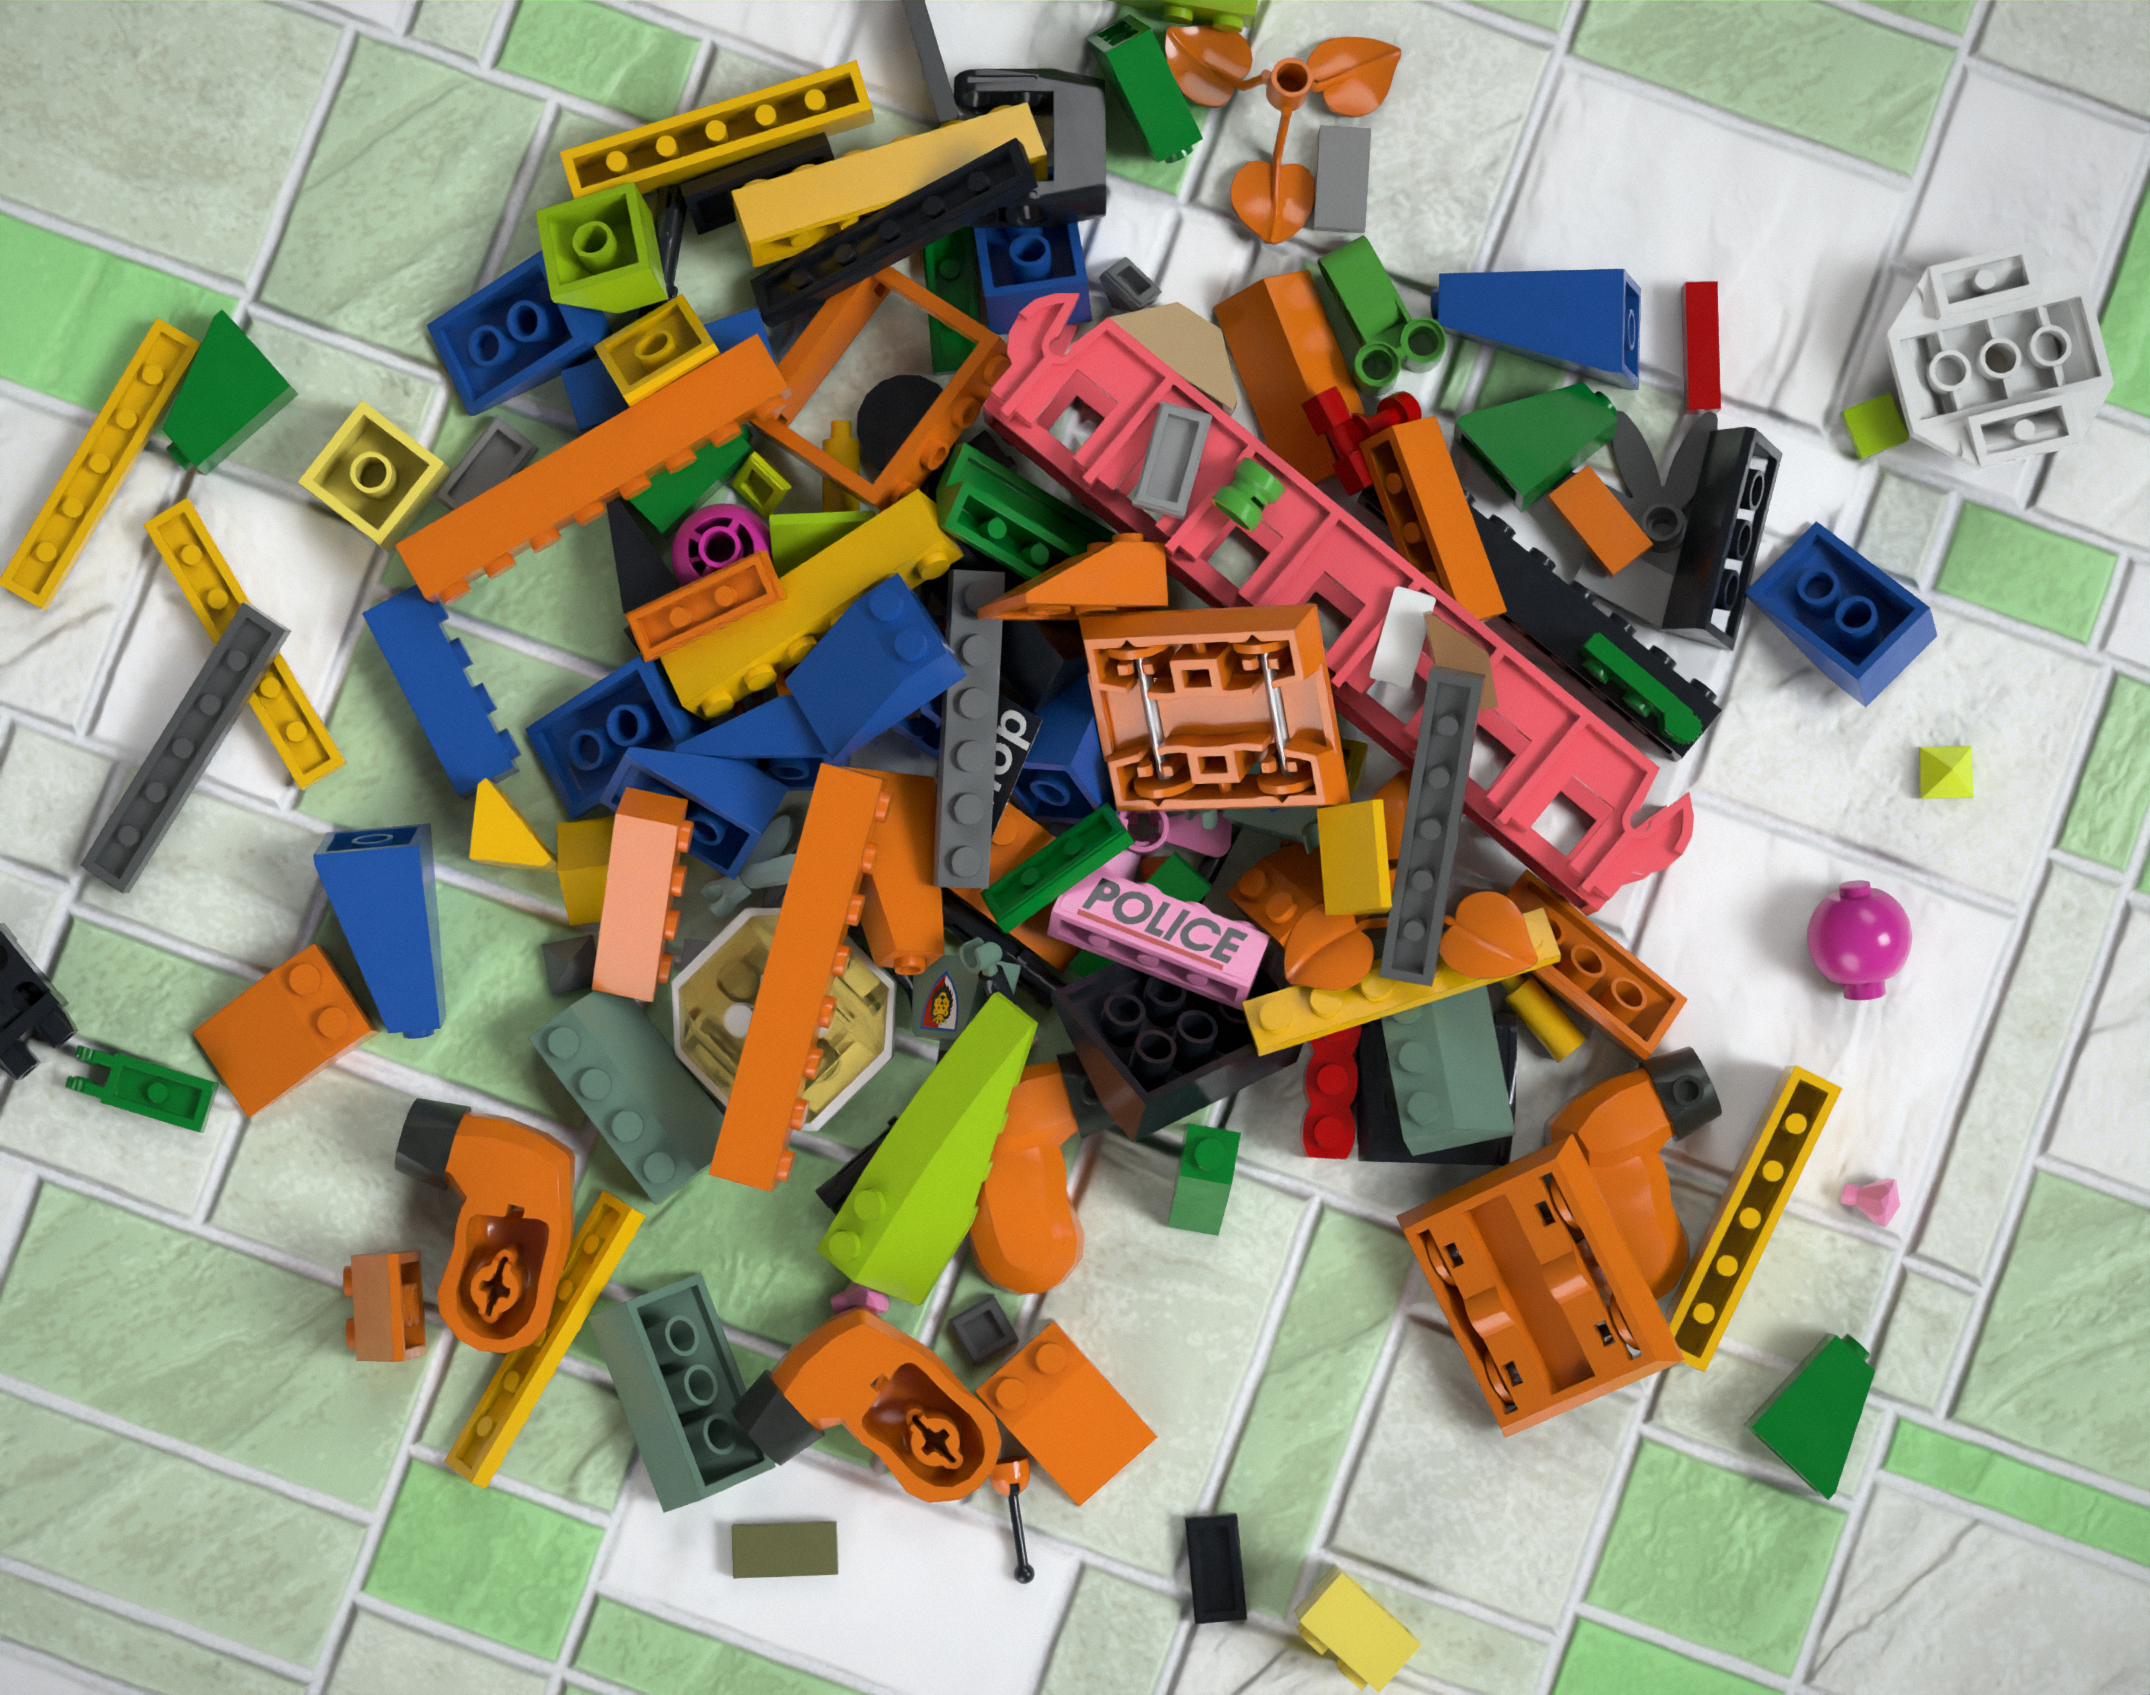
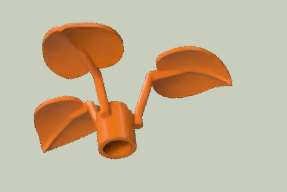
M1212 24L1190 27L1170 26L1165 35V58L1183 96L1189 101L1205 108L1224 107L1231 100L1235 87L1239 90L1247 91L1262 84L1267 85L1266 97L1269 103L1275 109L1281 111L1272 155V164L1265 161H1252L1244 165L1235 174L1232 181L1230 201L1239 220L1264 243L1277 245L1287 241L1306 223L1313 209L1316 193L1314 180L1306 167L1300 164L1281 165L1292 111L1299 109L1304 104L1310 90L1314 94L1322 92L1325 105L1335 114L1350 118L1369 115L1383 103L1389 92L1394 72L1401 57V49L1392 44L1371 38L1338 37L1318 45L1308 57L1307 64L1297 58H1285L1274 66L1272 72L1265 69L1261 72V75L1248 80H1242L1250 72L1253 58L1249 44L1241 34L1217 30L1212 27Z
M1410 770L1399 771L1371 798V800L1383 799L1387 854L1390 861L1398 860L1413 773ZM1490 891L1474 893L1460 902L1456 910V919L1445 915L1443 926L1447 925L1450 928L1441 938L1439 951L1446 964L1459 974L1478 979L1503 978L1523 972L1537 964L1538 956L1531 942L1525 919L1519 908L1506 896ZM1325 903L1318 904L1309 909L1296 923L1287 942L1284 959L1287 981L1292 985L1308 986L1327 991H1339L1357 985L1370 972L1375 956L1374 945L1363 931L1374 928H1386L1389 917L1365 919L1356 923L1355 915H1325Z

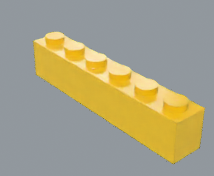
M854 60L559 153L574 199L633 181L640 194L643 195L658 190L660 186H672L723 170L825 132L826 137H830L875 123L858 62Z
M1028 103L1016 106H999L992 109L986 115L966 121L952 120L933 131L916 136L910 134L902 135L883 146L869 150H852L839 159L819 165H802L789 174L769 180L756 179L746 183L740 189L731 191L735 217L753 268L796 256L1014 138H1017L1024 145L1036 181L1047 180V152Z
M916 489L779 578L787 599L662 656L660 659L682 707L707 722L711 718L725 715L734 707L736 702L753 691L767 688L775 682L778 675L795 664L801 663L854 601L897 572L913 589L926 580L943 575L952 563L964 555L956 538L939 528L937 504L920 490Z
M1797 1065L1785 1066L1664 1315L1685 1359L1682 1363L1704 1373L1843 1089Z

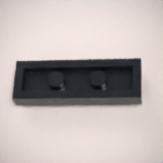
M822 132L679 186L699 236L737 221L731 191L740 189L746 183L756 179H773L789 174L802 165H819L833 161L835 158L826 134Z

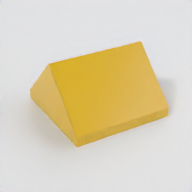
M680 294L593 346L629 407L720 355L714 341L683 294Z
M487 778L478 783L469 858L488 866L556 872V856L502 789Z
M1383 799L1317 809L1325 915L1388 913L1392 907Z
M615 816L557 823V871L570 926L601 922Z

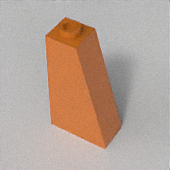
M845 767L888 779L886 791L894 794L886 823L877 822L872 842L879 844V852L874 870L871 875L863 873L858 894L865 895V904L860 921L874 964L878 967L894 968L895 973L900 975L921 974L945 954L941 887L933 886L937 807L936 777Z

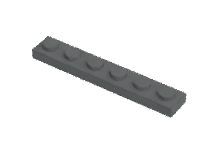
M949 569L945 640L967 673V676L942 692L933 886L989 889L1003 620H977V609L1004 594L1005 572Z
M246 602L241 604L80 866L122 894L130 893L292 632L290 629L252 604Z
M1432 665L1429 670L1392 895V907L1389 913L1379 977L1430 987L1433 985L1485 674Z

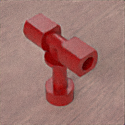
M1337 386L1331 387L1300 404L1317 437L1327 433L1340 460L1332 464L1348 497L1373 485L1359 443L1393 425L1422 418L1419 403L1410 393L1405 391H1398L1383 398L1377 406V413L1368 418L1358 413H1350Z

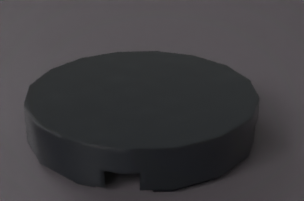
M897 375L881 381L866 394L857 413V436L864 455L877 469L884 470L887 429L918 424L943 391L939 384L920 375ZM956 441L954 442V444H953V445L951 446V448L949 449V454H948L947 459L951 456V454H952V452H953V449H954V447H955Z

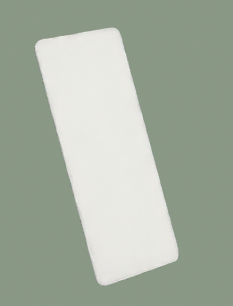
M1400 586L1395 587L1369 674L1372 679L1406 689L1411 687L1426 636L1423 612H1433L1436 602L1435 597Z

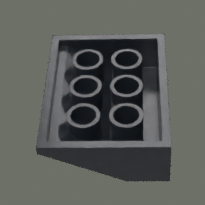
M1118 962L1053 991L1050 997L1101 1104L1133 1143L1296 1063L1304 1044H1297L1258 1056L1243 1010H1238ZM1261 966L1247 1000L1281 990Z

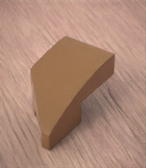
M1423 612L1430 656L1434 661V665L1485 674L1480 710L1498 707L1488 652L1475 639L1446 623L1434 612Z

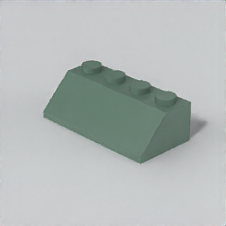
M1385 938L1371 940L1375 951L1374 960L1381 959ZM1487 985L1381 1018L1403 1140L1412 1156L1516 1135Z
M594 990L566 1008L528 1038L655 1205L662 1204L711 1166L724 1115L687 1066L675 1055L674 1049L634 998Z
M701 1272L588 1316L663 1513L705 1499L776 1467L775 1462L747 1435L731 1412V1409L747 1390Z

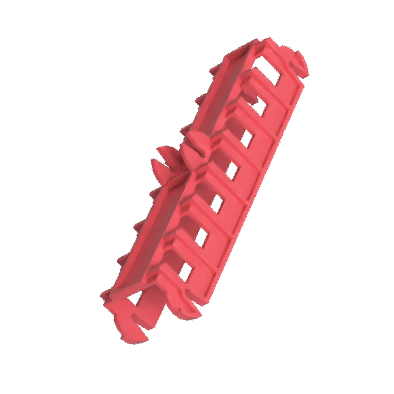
M1054 293L1033 300L1019 312L1009 331L1007 355L1011 366L991 388V396L982 405L984 423L1002 436L1004 442L1009 446L1013 445L1080 500L1087 510H1092L1120 534L1141 533L1144 534V542H1165L1166 574L1174 577L1210 608L1306 604L1316 592L1351 621V624L1325 654L1335 710L1396 759L1403 769L1413 772L1424 704L1405 725L1366 693L1376 681L1369 674L1395 587L1400 586L1435 597L1436 602L1433 612L1463 634L1466 633L1475 639L1488 652L1498 707L1480 710L1477 725L1513 753L1515 757L1487 791L1468 776L1462 814L1479 827L1481 833L1486 837L1490 836L1557 891L1568 903L1570 902L1586 916L1599 911L1622 885L1643 880L1651 873L1664 870L1683 855L1692 838L1694 813L1689 792L1669 807L1667 805L1662 807L1633 829L1630 824V817L1633 813L1640 810L1660 768L1112 319L1106 318L1072 343L1079 329V324H1066L1080 297V293ZM1078 397L1104 420L1074 454L1048 431L1075 398ZM1161 401L1212 415L1184 520L1163 515L1157 522L1143 509L1132 506L1133 501L1127 497L1138 484ZM1244 457L1255 461L1266 469L1286 489L1276 503L1268 504L1262 511L1263 519L1253 532H1249L1239 526L1211 501V498L1221 486L1229 485L1235 478L1234 469ZM1235 527L1269 554L1241 589L1207 563ZM1426 634L1415 674L1427 683L1429 670L1434 665V661L1430 656ZM1559 792L1595 821L1567 857L1531 828Z

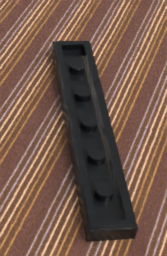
M1014 138L751 279L750 283L763 323L773 329L1037 188L1038 184L1024 145L1017 138Z

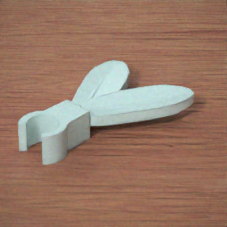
M783 815L778 817L767 826L735 880L724 876L720 880L711 881L703 887L701 894L709 902H714L719 895L723 894L717 903L710 904L709 907L717 917H724L730 914L736 904L752 893L750 888L788 884L796 854L780 856L792 836L793 822L789 816Z

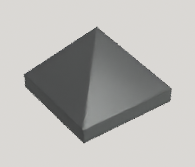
M1128 257L1118 261L1099 277L1110 305L1115 309L1129 312L1139 311L1162 293L1160 288Z
M593 935L542 944L551 996L592 988L597 953Z

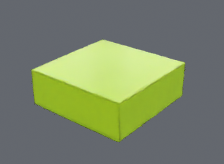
M1891 392L1843 410L1840 413L1859 461L1910 440Z

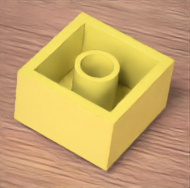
M361 400L299 479L298 483L390 553L452 471L443 461Z
M1336 1563L1294 1610L1298 1620L1301 1622L1296 1627L1299 1635L1321 1655L1330 1648L1340 1657L1335 1663L1339 1667L1338 1670L1361 1691L1369 1684L1380 1693L1421 1646L1416 1636Z

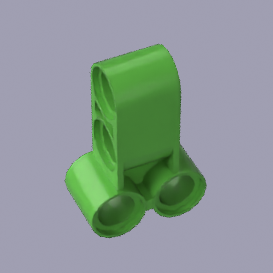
M1364 235L1317 259L1322 276L1361 347L1355 357L1352 371L1354 384L1360 392L1374 397L1387 394L1395 386L1402 365L1412 372L1425 373L1433 370L1439 364L1446 348L1447 339L1443 327L1431 318L1420 317L1411 319L1376 252ZM1415 335H1426L1433 340L1436 350L1431 355L1418 356L1410 350L1408 340ZM1372 358H1379L1388 364L1391 372L1384 379L1373 380L1363 372V363Z

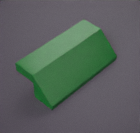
M965 442L954 447L936 489L939 528L1027 580L1034 578L1068 558L1087 552L1088 544L1112 542V536L1117 535Z

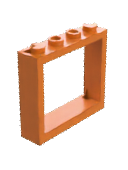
M889 266L827 299L777 366L794 394L784 400L787 407L767 420L760 421L756 416L748 422L762 436L879 514L916 489L919 490L931 473L943 465L948 457L951 446L963 430L970 427L976 421L981 406L991 394V388L1011 366L1007 355L1008 345L999 335ZM892 290L977 346L876 481L871 484L788 427Z

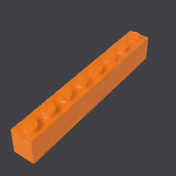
M756 333L395 544V547L425 599L434 604L442 600L444 605H449L470 593L471 588L469 584L483 575L487 574L489 579H493L512 569L517 564L514 557L530 548L533 549L534 553H537L552 546L562 538L559 531L577 521L579 526H584L600 518L607 512L604 505L621 495L624 500H629L643 493L652 486L649 479L667 469L670 474L686 468L697 459L694 452L706 445L713 443L714 447L717 448L734 440L742 433L739 426L757 416L760 421H764L777 415L787 407L784 400L794 394L765 344Z
M830 763L820 764L708 1175L768 1192L776 1189L779 1181L787 1182L790 1177L795 1160V1151L788 1150L793 1129L797 1131L802 1130L809 1108V1100L802 1099L807 1078L816 1079L822 1062L823 1049L816 1048L821 1027L830 1028L837 1006V998L830 996L835 976L844 977L851 955V947L844 945L849 924L853 926L858 925L865 904V895L858 894L863 873L872 874L878 857L879 844L872 842L877 822L886 823L892 806L894 794L886 791L888 779Z

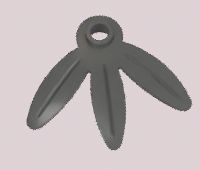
M1617 411L1616 417L1618 421L1615 437L1611 439L1620 475L1633 498L1627 497L1606 484L1605 486L1653 543L1650 551L1656 553L1674 551L1683 543L1688 522L1682 511L1695 496L1710 432L1718 430V417L1713 412H1706L1698 418L1675 454L1665 486H1661L1657 466L1644 437L1626 413ZM1571 472L1552 489H1557L1576 473ZM1659 523H1666L1672 528V531L1666 536H1658L1652 530Z

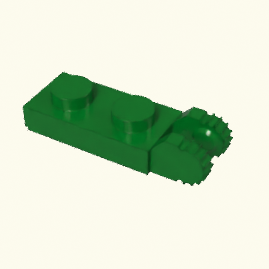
M1594 633L1588 637L1577 652L1586 658L1582 666L1602 683L1606 684L1611 679L1626 691L1622 699L1634 711L1643 717H1647L1650 712L1658 718L1659 733L1665 738H1670L1671 742H1675L1676 745L1682 744V746L1685 743L1690 744V741H1696V738H1700L1699 734L1703 732L1701 730L1703 725H1701L1702 720L1698 719V715H1693V711L1681 702L1678 697L1601 633Z
M78 1045L75 1056L79 1057L81 1061L94 1065H105L111 1067L106 1086L93 1083L91 1079L76 1075L75 1077L68 1076L66 1088L100 1098V1103L195 1132L204 1133L219 1083L122 1053L113 1055Z

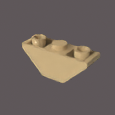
M1179 302L1109 317L1231 417L1236 409L1238 400L1220 328Z

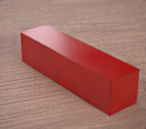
M1718 281L1685 282L1681 287L1684 415H1698L1706 412L1717 414L1721 410Z

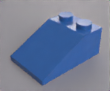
M1054 166L1047 167L1048 179L1044 181H1054ZM1078 222L1058 227H973L989 330L997 335L1009 334L1019 312L1037 298L1054 293H1080V297L1066 325L1092 321L1088 279Z
M542 250L427 325L469 416H476L561 376L560 371L588 362L598 355L593 346L613 335L603 311L553 302L550 296Z
M1817 521L1745 591L1746 597L1813 664L1864 707H1867L1938 636L1931 609L1928 605Z
M897 572L854 601L788 676L785 683L831 760L837 764L966 677L967 673L918 595Z
M642 655L637 656L525 728L571 820L577 819L604 805L599 800L628 747L675 752L676 745L711 729L708 721L706 722L682 707L661 659L658 658L652 662H645Z
M781 695L675 746L676 753L744 761L755 768H761L770 772L777 781L789 787L788 791H813L821 763L850 767L851 754L837 764L831 760L793 695Z
M628 747L599 802L617 811L626 787L687 799L688 805L685 820L694 822L688 854L735 880L767 828L789 787L777 781L770 772L761 768H755L744 761Z

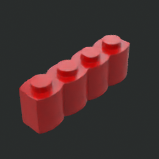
M1361 1025L1307 1041L1312 1054L1308 1058L1303 1072V1092L1309 1106L1305 1110L1300 1124V1144L1305 1157L1346 1160L1353 1148L1355 1122L1349 1106L1352 1104L1357 1092L1358 1069L1352 1054L1359 1043Z

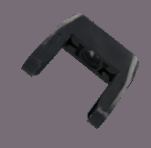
M1054 68L969 69L955 76L953 94L955 103L976 115H986L992 109L999 106H1016L1026 102L1032 115H1054V181H1037V188L966 225L967 227H1058L1106 216L1105 79Z
M1494 1012L1493 1020L1514 1123L1516 1112L1517 1014L1516 1012ZM1380 1018L1361 1024V1035L1357 1045L1358 1087L1355 1108L1358 1161L1504 1166L1510 1163L1513 1135L1412 1156L1403 1140L1398 1110H1385L1386 1042L1382 1020Z

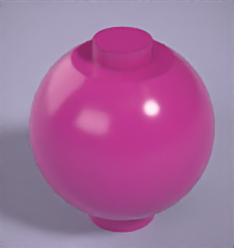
M720 503L708 505L695 511L681 524L672 544V566L678 582L683 587L760 550L767 551L773 565L770 531L758 516L738 505Z
M1847 881L1839 884V891L1826 896L1815 908L1807 928V945L1810 956L1818 970L1829 980L1843 985L1844 998L1849 1000H1871L1886 994L1885 980L1895 976L1905 965L1912 947V929L1907 913L1893 896L1881 889L1871 888L1869 881Z

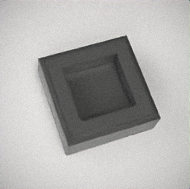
M995 1295L988 1297L948 1320L973 1366L1019 1341Z

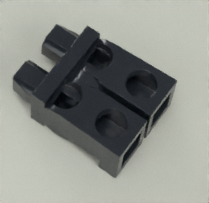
M0 923V1068L15 1080H22L41 1063L24 1043L26 1040L39 1031L54 1049H57L79 1030L69 1013L64 1009L69 1002L57 991L48 977L27 955L7 925Z

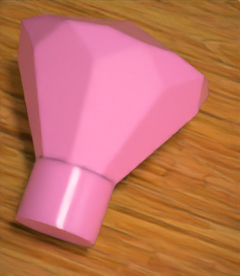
M1886 1178L1864 1186L1845 1183L1841 1203L1857 1206L1875 1224L1887 1227L1900 1207L1897 1180Z
M851 1281L845 1291L835 1294L830 1298L831 1306L836 1314L854 1306L866 1307L875 1314L887 1313L889 1308V1296L887 1294Z

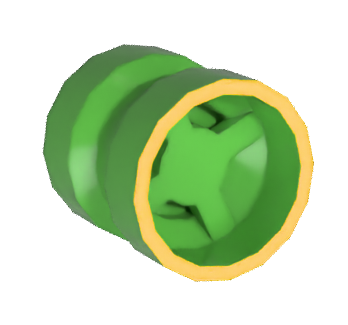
M1244 457L1234 469L1235 478L1229 485L1221 486L1211 498V501L1239 526L1249 532H1253L1263 519L1262 511L1268 504L1276 503L1286 489L1266 469L1255 461Z

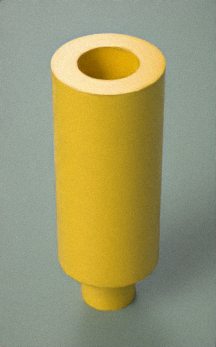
M831 421V438L822 440V451L860 476V441L851 439V421ZM822 476V513L860 511L859 500Z
M1519 974L1499 981L1510 993L1504 1001L1516 1012L1521 1021L1557 1063L1566 1058L1586 1040L1585 1036L1533 975L1527 980Z

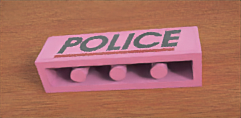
M1104 866L1098 868L1057 898L1051 912L1047 935L1241 1011L1243 1010L1242 1002L1246 1001L1271 937L1260 932L1256 926L1249 922L1241 920L1231 921L1211 913L1207 907L1200 903L1192 901L1183 902L1162 894L1158 888L1151 884L1143 882L1134 883L1118 877Z

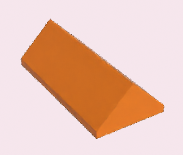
M1304 270L1263 278L1213 306V310L1268 448L1317 487L1339 478L1332 464L1339 461L1340 458L1327 433L1317 437L1300 404L1331 387L1337 386L1350 413H1358L1366 418L1368 417L1310 271Z
M1526 869L1504 896L1510 899L1522 914L1543 907L1561 953L1560 962L1526 973L1530 976L1533 975L1543 987L1636 1062L1646 1061L1688 999Z

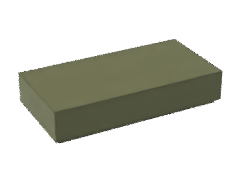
M837 1521L733 1524L731 1526L733 1579L839 1574Z

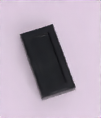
M1237 1513L1185 1518L1195 1624L1247 1620Z

